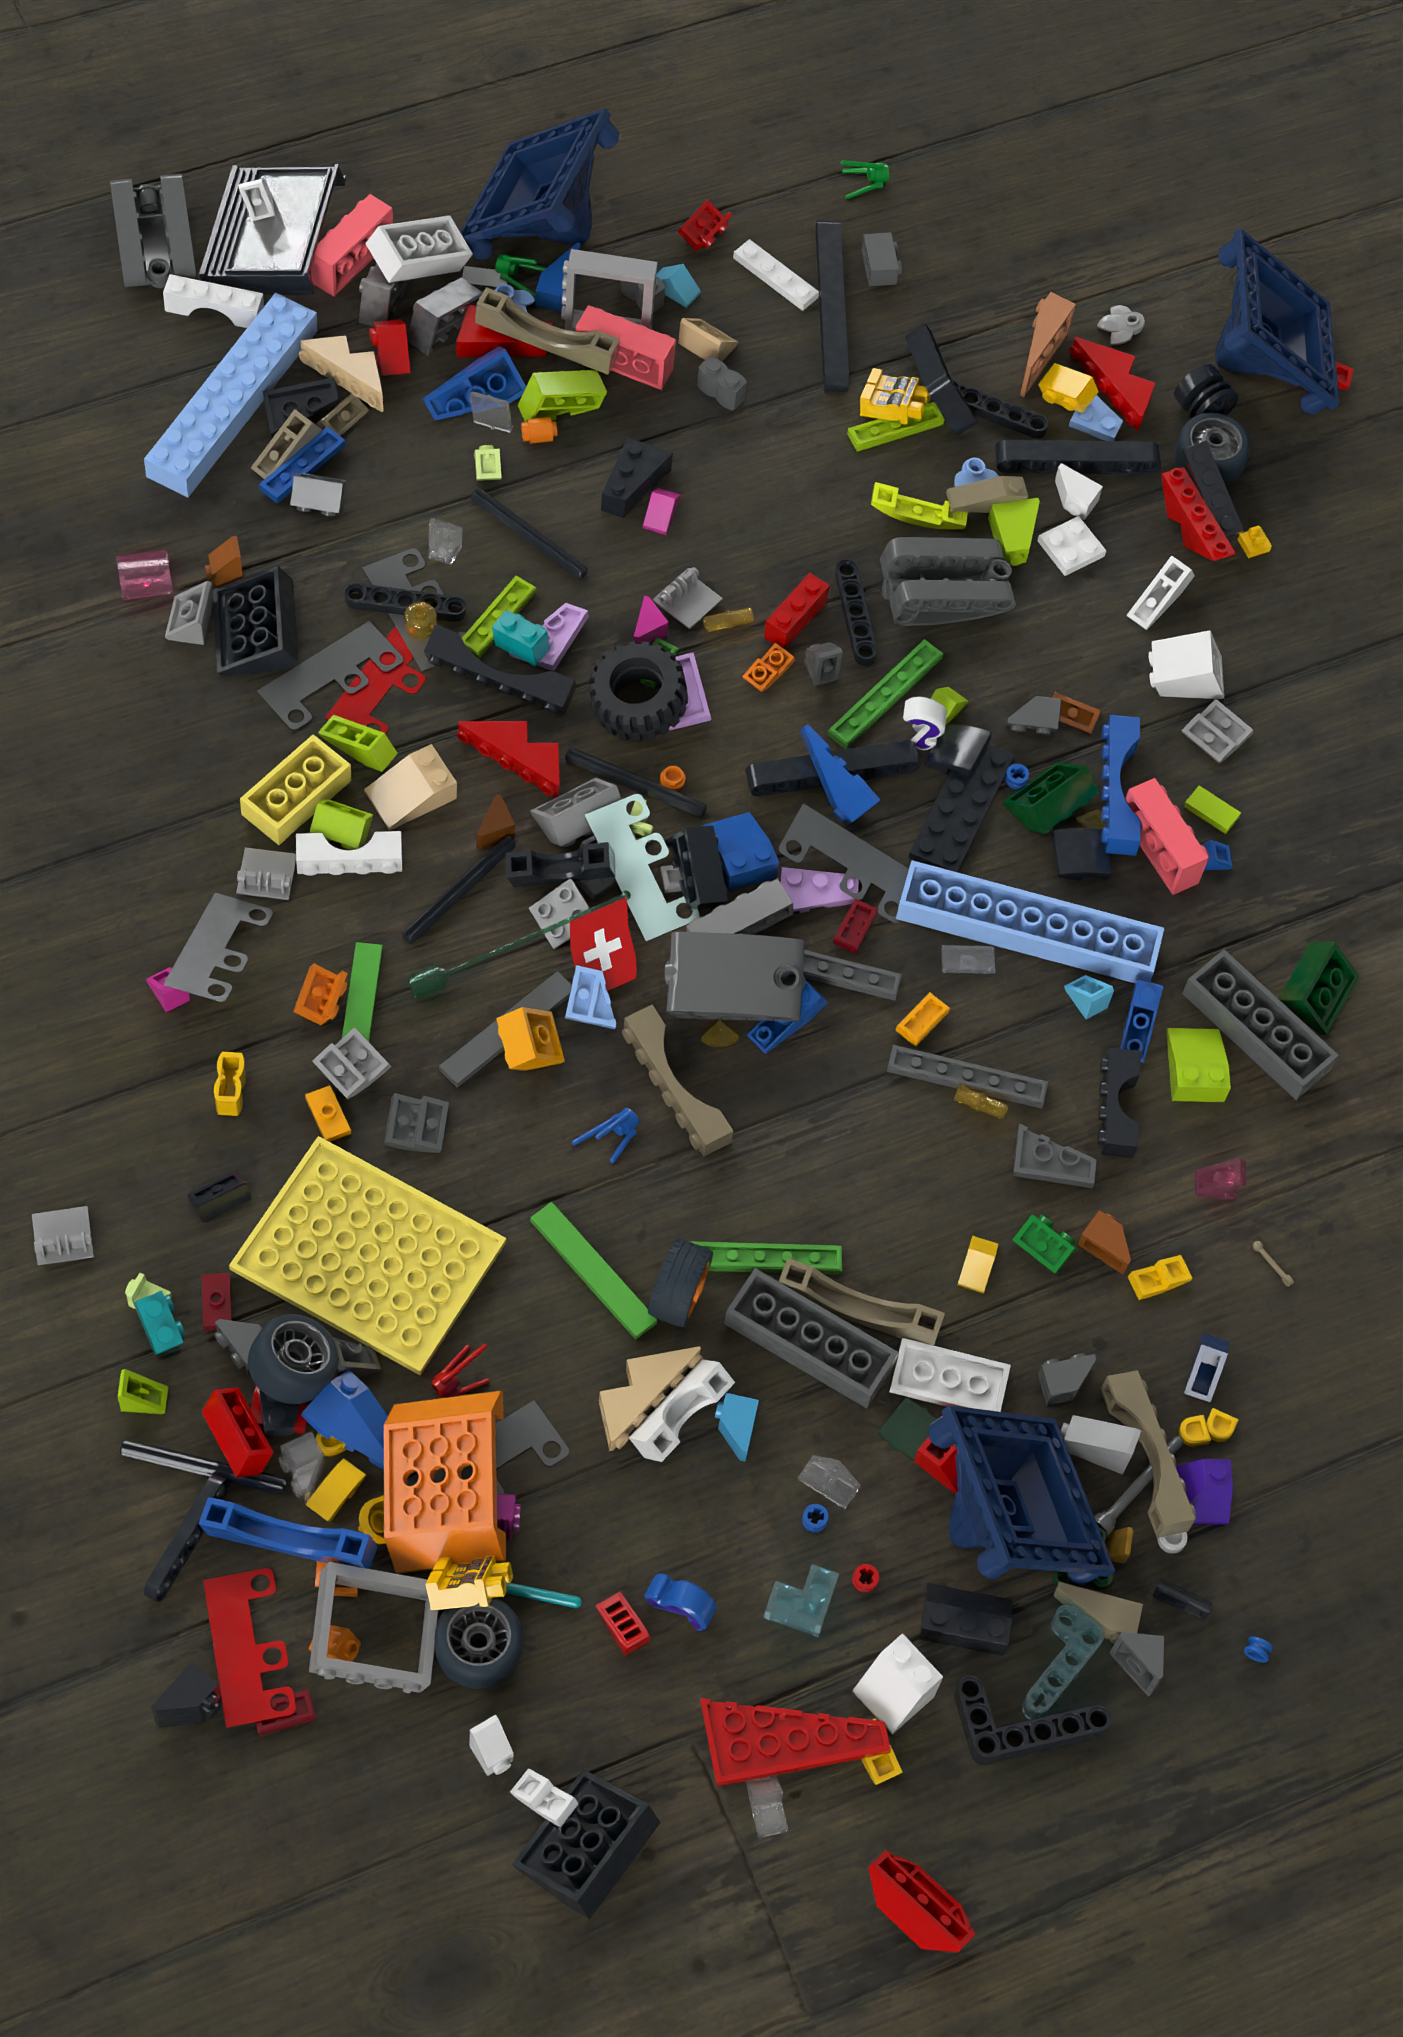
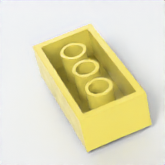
M312 735L240 798L241 814L275 843L280 845L314 815L318 802L324 798L332 799L351 782V764L315 735Z

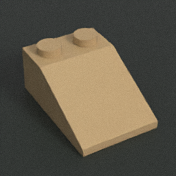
M431 744L409 754L365 788L364 793L390 831L457 799V782Z

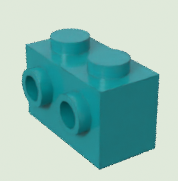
M506 610L492 626L496 646L534 666L550 650L547 630L539 624L535 625L527 621L520 614H514Z
M161 1290L134 1302L135 1309L155 1356L184 1343L182 1337H185L186 1334L181 1322H175L171 1311H174L175 1308L169 1294L164 1296Z

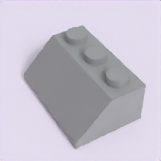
M594 778L530 810V812L551 843L560 847H567L576 842L575 839L583 835L594 834L585 814L622 799L616 785Z

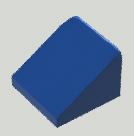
M1213 840L1203 844L1209 857L1204 870H1228L1232 868L1228 845Z

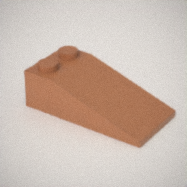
M1050 292L1046 299H1041L1036 308L1038 315L1032 325L1035 330L1020 393L1022 397H1025L1069 334L1076 304Z

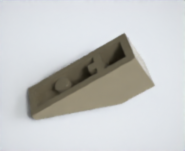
M294 409L252 465L251 469L266 479L323 430Z
M1013 476L990 478L949 488L946 491L951 512L990 513L991 504L1028 498L1023 477Z
M1058 1582L1053 1596L1103 1638L1110 1639V1642L1114 1644L1118 1636L1123 1632L1137 1633L1143 1604Z

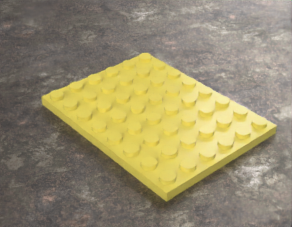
M318 1136L229 1265V1269L421 1375L506 1244V1238Z

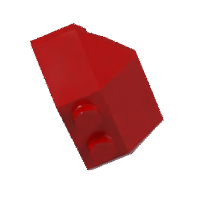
M885 1850L868 1867L877 1907L921 1949L959 1952L975 1936V1932L970 1927L969 1920L962 1906L916 1863L902 1857L893 1856L891 1852Z

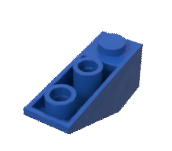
M580 243L573 245L541 273L536 288L535 306L562 312L563 290H566L562 289L564 274H567L563 273L564 261H569L571 249L580 250Z
M1135 980L1120 1049L1141 1051L1140 1062L1144 1063L1163 986Z
M805 981V986L802 989L800 1021H761L747 1036L766 1054L807 1024L828 1002L811 984Z

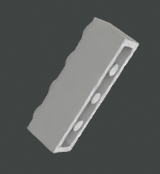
M777 878L772 882L762 883L749 894L743 893L739 895L733 902L727 905L716 907L712 913L704 917L693 919L686 926L687 932L755 935L793 915V902Z

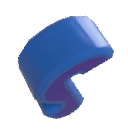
M664 1573L654 1576L644 1594L646 1601L653 1607L688 1617V1621L697 1631H703L707 1628L718 1608L715 1600L704 1589L689 1581H674Z

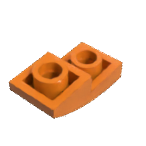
M775 643L761 660L758 658L742 677L760 692H764L794 663L795 657Z

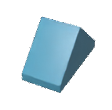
M684 264L663 267L656 275L665 285V295L685 308H688L701 294V290Z
M1087 975L1064 986L1065 991L1085 1019L1107 1009L1114 992L1113 986Z

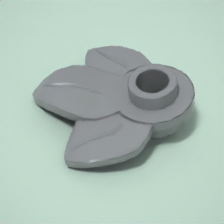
M1118 305L1110 308L1111 314L1104 316L1098 322L1097 327L1112 332L1111 346L1121 345L1130 341L1133 335L1142 331L1145 320L1142 314L1132 312L1126 306Z

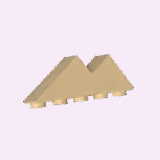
M346 336L300 340L301 351L299 352V358L304 364L309 365L329 379L334 378L337 385L345 388L354 396L359 397L371 407L383 412L382 388L374 351L350 354Z
M700 1346L627 1359L626 1373L629 1386L600 1391L599 1406L609 1451H613L616 1447L621 1449L629 1440L630 1436L628 1434L634 1428H638L647 1419V1414L653 1408L656 1409L667 1397L666 1394L671 1388L674 1389L685 1378L686 1372L689 1369L692 1370L703 1359L700 1355Z

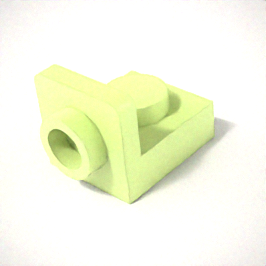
M492 445L479 446V450L474 452L476 480H501L500 449H494Z
M638 801L634 803L631 816H639L643 811V807ZM647 818L629 825L636 840L652 834L653 826L646 824Z
M139 1273L135 1280L132 1279L129 1282L125 1291L128 1305L134 1309L135 1301L161 1290L164 1296L169 1294L171 1298L172 1294L170 1291L146 1281V1277L142 1273Z

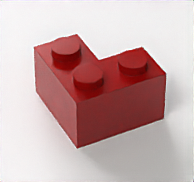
M402 319L373 322V328H369L370 342L377 348L378 355H375V360L380 374L384 376L411 373L406 324Z

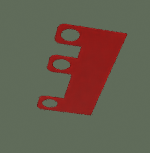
M396 626L386 639L401 654L403 662L390 671L385 672L370 658L361 670L368 678V684L352 694L345 691L326 715V719L329 720L333 715L364 726L374 723L379 725L381 732L386 734L388 726L370 716L373 709L392 685L410 694H414L426 681V677L407 666L412 660L413 655ZM384 652L380 655L379 660L384 665H391L395 662L396 657L391 652ZM407 674H414L418 677L419 682L415 687H406L402 682L403 677ZM357 675L349 687H357L361 683V678Z
M269 1568L203 1580L226 1728L292 1715L296 1711L293 1690L290 1687H281L263 1691L260 1673L283 1669L288 1665L286 1645L282 1641L255 1645L248 1602L249 1599L270 1596L275 1593L276 1585L273 1571ZM265 1575L268 1577L270 1584L265 1591L257 1592L252 1589L251 1581L255 1576ZM271 1647L278 1648L282 1653L280 1662L275 1665H269L263 1660V1653ZM280 1693L287 1695L290 1700L288 1708L284 1711H275L270 1704L272 1697Z

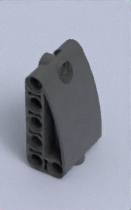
M182 174L161 175L160 185L144 184L138 188L132 186V179L110 180L125 287L153 285L156 288H164L170 274L197 280ZM157 271H162V272H164L163 274H160V275L155 274V272H157Z
M898 537L888 542L880 557L884 578L882 594L885 600H889L893 620L896 625L920 626L962 622L1012 610L1016 605L1012 586L1008 580L1012 568L1005 561L1001 543L997 539Z
M672 932L670 961H667L665 966V981L668 985L666 1012L673 1017L684 1019L800 1021L802 989L805 986V978L803 976L805 941L794 938L747 934ZM790 974H795V983L791 986H786V978Z

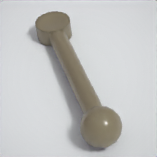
M1255 1241L1252 1245L1253 1249L1261 1253L1282 1277V1281L1286 1286L1292 1285L1294 1282L1291 1276L1286 1275L1263 1249L1262 1242Z

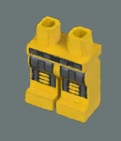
M873 368L860 397V416L890 421L900 420V423L907 424L910 417L922 419L924 406L928 404L930 394L926 387L919 386V378L912 377L910 379L907 377L895 378L882 375L881 369Z
M495 1555L486 1556L485 1559L477 1558L470 1563L451 1564L450 1557L439 1558L425 1584L431 1610L469 1607L476 1605L478 1602L480 1607L489 1606L493 1597L505 1596L507 1592L506 1583H511L513 1573L510 1562L496 1563Z

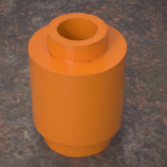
M550 417L527 419V422H521L523 442L533 444L553 441V436H557L556 421L551 422Z

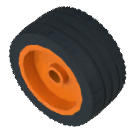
M676 1238L666 1255L650 1299L648 1314L656 1319L658 1318L672 1325L685 1328L703 1291L712 1262L713 1252L700 1245Z

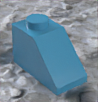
M726 1393L724 1402L718 1401L715 1418L720 1419L718 1429L738 1459L745 1462L759 1400Z

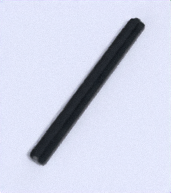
M476 488L471 493L472 501L575 577L582 579L587 574V566L481 488Z
M570 747L566 752L565 760L688 813L703 817L707 810V804L573 747Z
M504 836L402 932V938L407 943L413 944L504 859L506 853L511 852L515 848V841L509 836Z
M123 1439L120 1446V1454L209 1477L216 1474L229 1480V1482L278 1494H283L287 1485L285 1477L262 1472L261 1475L236 1478L228 1463L130 1439Z

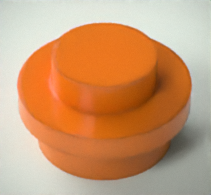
M677 766L667 767L660 775L661 785L675 791L681 789L685 784V774Z

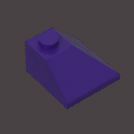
M1201 1459L1176 1466L1179 1478L1184 1480L1188 1501L1195 1508L1196 1518L1193 1524L1228 1525L1233 1489L1231 1459Z

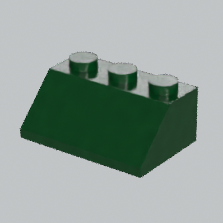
M1056 762L1005 799L1003 805L1029 831L1044 834L1053 830L1054 825L1061 820L1072 816L1073 811L1088 804L1091 798L1099 792L1088 767Z
M1335 941L1310 942L1278 999L1309 1028L1322 1035H1327L1360 976Z

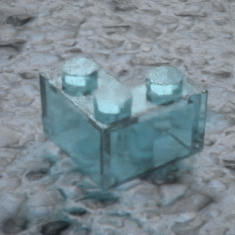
M812 1564L803 1590L775 1581L764 1618L818 1637L839 1573Z

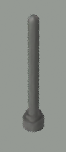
M1179 1436L1174 1437L1167 1445L1169 1452L1174 1455L1183 1445V1439ZM1151 1465L1141 1473L1107 1512L1103 1511L1094 1517L1098 1527L1105 1531L1106 1538L1115 1529V1519L1153 1478Z

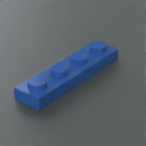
M327 426L259 484V490L278 504L292 492L295 474L299 472L312 475L345 447V439Z

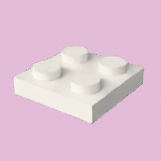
M1079 516L1038 537L1039 544L1064 576L1105 557L1106 554L1105 548Z

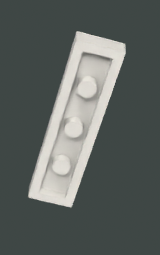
M750 239L734 251L733 258L802 311L818 298L819 291Z

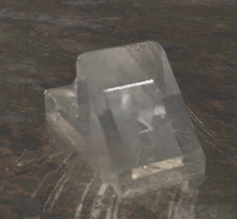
M776 1775L746 1781L758 1838L787 1832L788 1826L782 1804L783 1791Z

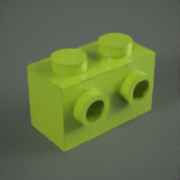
M324 798L317 803L310 833H323L327 842L332 840L339 842L343 848L349 850L359 849L366 843L373 815Z

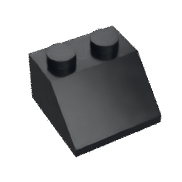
M191 1662L151 1706L155 1723L159 1727L199 1724L203 1723L207 1717L213 1718L222 1706L220 1704L222 1698L219 1684Z

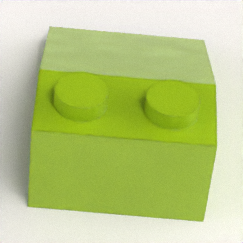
M1167 1028L1172 1101L1225 1102L1231 1086L1229 1064L1220 1030Z

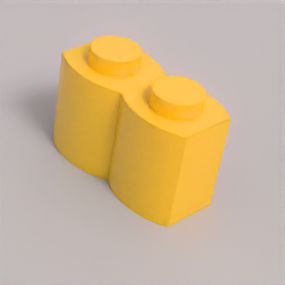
M222 1052L217 1061L218 1079L214 1085L216 1110L218 1115L238 1116L243 1107L242 1089L246 1082L244 1058L242 1053Z

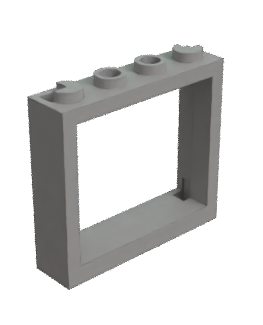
M571 249L569 261L565 260L563 266V273H567L563 277L562 289L566 290H563V307L561 312V320H565V330L576 332V325L584 311L574 309L576 274L644 284L642 318H623L652 329L658 262Z
M328 1562L321 1570L309 1672L324 1676V1679L346 1678V1682L351 1684L369 1682L375 1683L374 1686L380 1689L398 1687L403 1688L405 1693H410L411 1691L422 1692L431 1684L435 1645L434 1636L438 1610H431L425 1585L427 1580ZM335 1584L426 1600L418 1673L327 1658Z

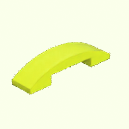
M875 482L871 505L881 512L900 521L921 527L946 530L965 529L968 512H951L949 501L945 500L944 505L941 506L899 495V488Z

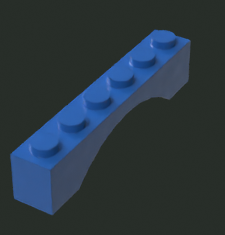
M1110 715L1107 725L1103 724L1101 739L1106 740V745L1102 746L1101 759L1105 760L1101 773V780H1105L1101 793V800L1105 801V806H1103L1101 821L1105 822V827L1102 828L1101 842L1105 843V853L1136 856L1140 844V819L1134 814L1125 800L1121 789L1120 772L1127 760L1136 753L1140 739V718Z
M208 1497L199 1521V1525L209 1536L323 1563L333 1562L370 1569L378 1547L369 1534L343 1528L328 1529L295 1524L258 1513L236 1503Z

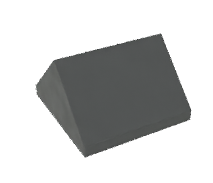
M1121 1633L1109 1654L1149 1697L1163 1677L1164 1636Z

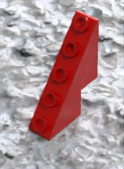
M1075 337L1073 346L1069 347L1071 357L1078 361L1087 375L1093 377L1099 390L1105 393L1113 407L1118 409L1125 417L1126 422L1139 431L1152 397L1155 382L1130 374L1135 356Z
M1184 467L1174 468L1171 471L1161 473L1167 517L1181 524L1183 546L1212 561L1235 555V551Z
M459 721V731L456 733V736L461 742L469 743L477 748L482 755L496 760L504 769L512 770L525 782H531L536 785L544 794L555 798L559 796L558 743H527V721Z

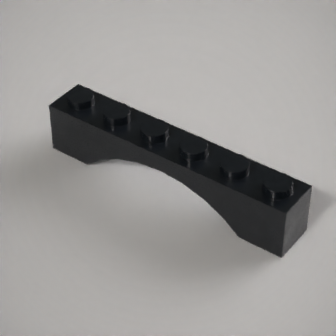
M437 624L424 649L428 662L437 667H442V665L448 666L457 675L465 677L468 674L475 677L474 680L482 685L488 686L489 683L498 686L497 690L504 694L511 695L513 692L520 695L521 700L529 704L540 703L544 705L543 708L555 714L558 711L566 712L577 687L574 679L554 671L534 675H514L495 670L471 653L459 633Z

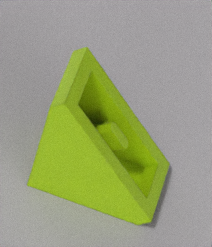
M950 687L936 689L931 697L932 700L942 704L947 710L945 725H948L968 704L967 699Z
M127 1369L121 1370L118 1401L121 1411L164 1414L168 1386Z

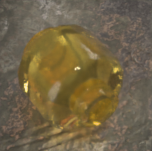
M416 602L408 606L404 612V628L406 633L412 638L421 640L431 636L437 624V614L434 608L425 602Z

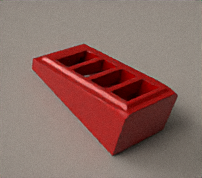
M621 1592L595 1605L624 1656L650 1642L648 1631ZM619 1602L621 1607L608 1614L605 1609ZM625 1612L626 1616L616 1622L612 1620V1618ZM629 1621L632 1624L622 1631L618 1629V1627ZM636 1630L637 1634L628 1640L625 1639L624 1636Z

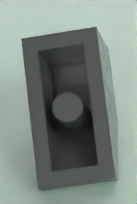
M831 642L814 644L806 648L804 663L814 686L838 680L843 651Z

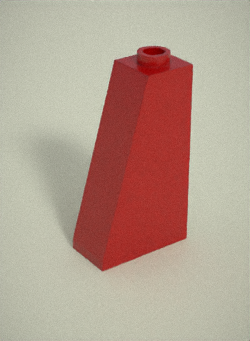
M468 305L456 341L457 357H482L499 346L504 348L510 357H546L548 352L546 350L476 324V306Z

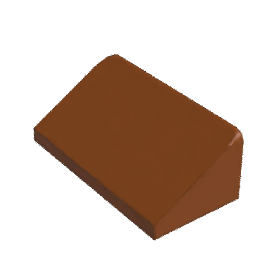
M1054 692L1052 698L1061 699L1059 721L1092 734L1102 711Z

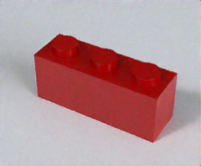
M809 573L767 619L764 638L772 644H778L785 650L827 603L830 585Z
M239 1387L214 1390L202 1414L236 1478L261 1475L274 1452Z

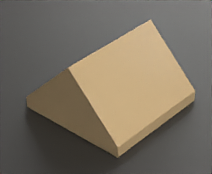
M682 318L680 322L678 344L704 360L708 357H714L723 361L738 344V341L701 319Z

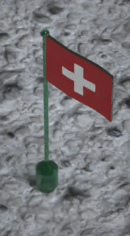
M624 890V894L447 971L443 967L438 968L436 964L413 973V977L407 979L409 987L415 998H425L446 989L445 983L449 981V975L569 923L570 950L574 967L576 968L577 965L602 971L606 990L610 991L636 979V955L628 926L627 900L631 898V893Z

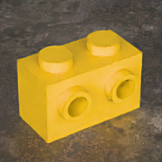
M1056 363L1053 364L1038 384L1043 398L1048 403H1056L1062 405L1067 410H1075L1081 413L1085 411L1099 392L1092 376Z

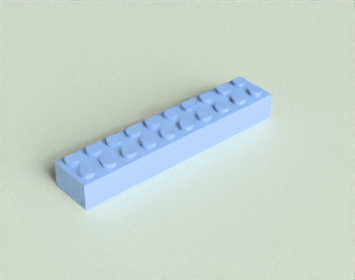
M275 293L144 458L146 477L189 497L264 401L263 391L272 390L298 357L301 351L300 340L312 339L318 331L317 312Z
M911 861L896 919L1132 983H1135V980L1151 981L1164 932L1163 927L916 861Z

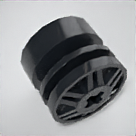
M1204 364L1188 373L1180 381L1174 391V398L1184 410L1188 411L1189 417L1192 419L1204 413L1228 415L1237 404L1238 394L1231 389L1227 382H1224L1223 376L1214 365Z

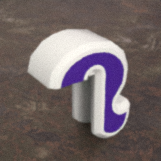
M912 697L906 700L903 715L904 720L912 723V727L918 732L911 740L915 742L916 748L920 750H928L936 745L937 738L944 734L947 710L942 704L926 697Z

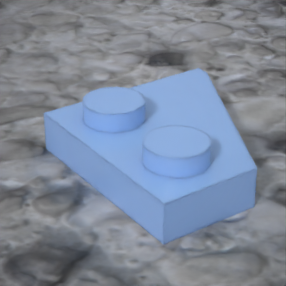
M1096 395L1083 413L1074 412L1069 427L1104 441H1115L1123 420Z
M576 965L565 1015L566 1019L611 1029L616 1028V1020L613 1016L602 971Z

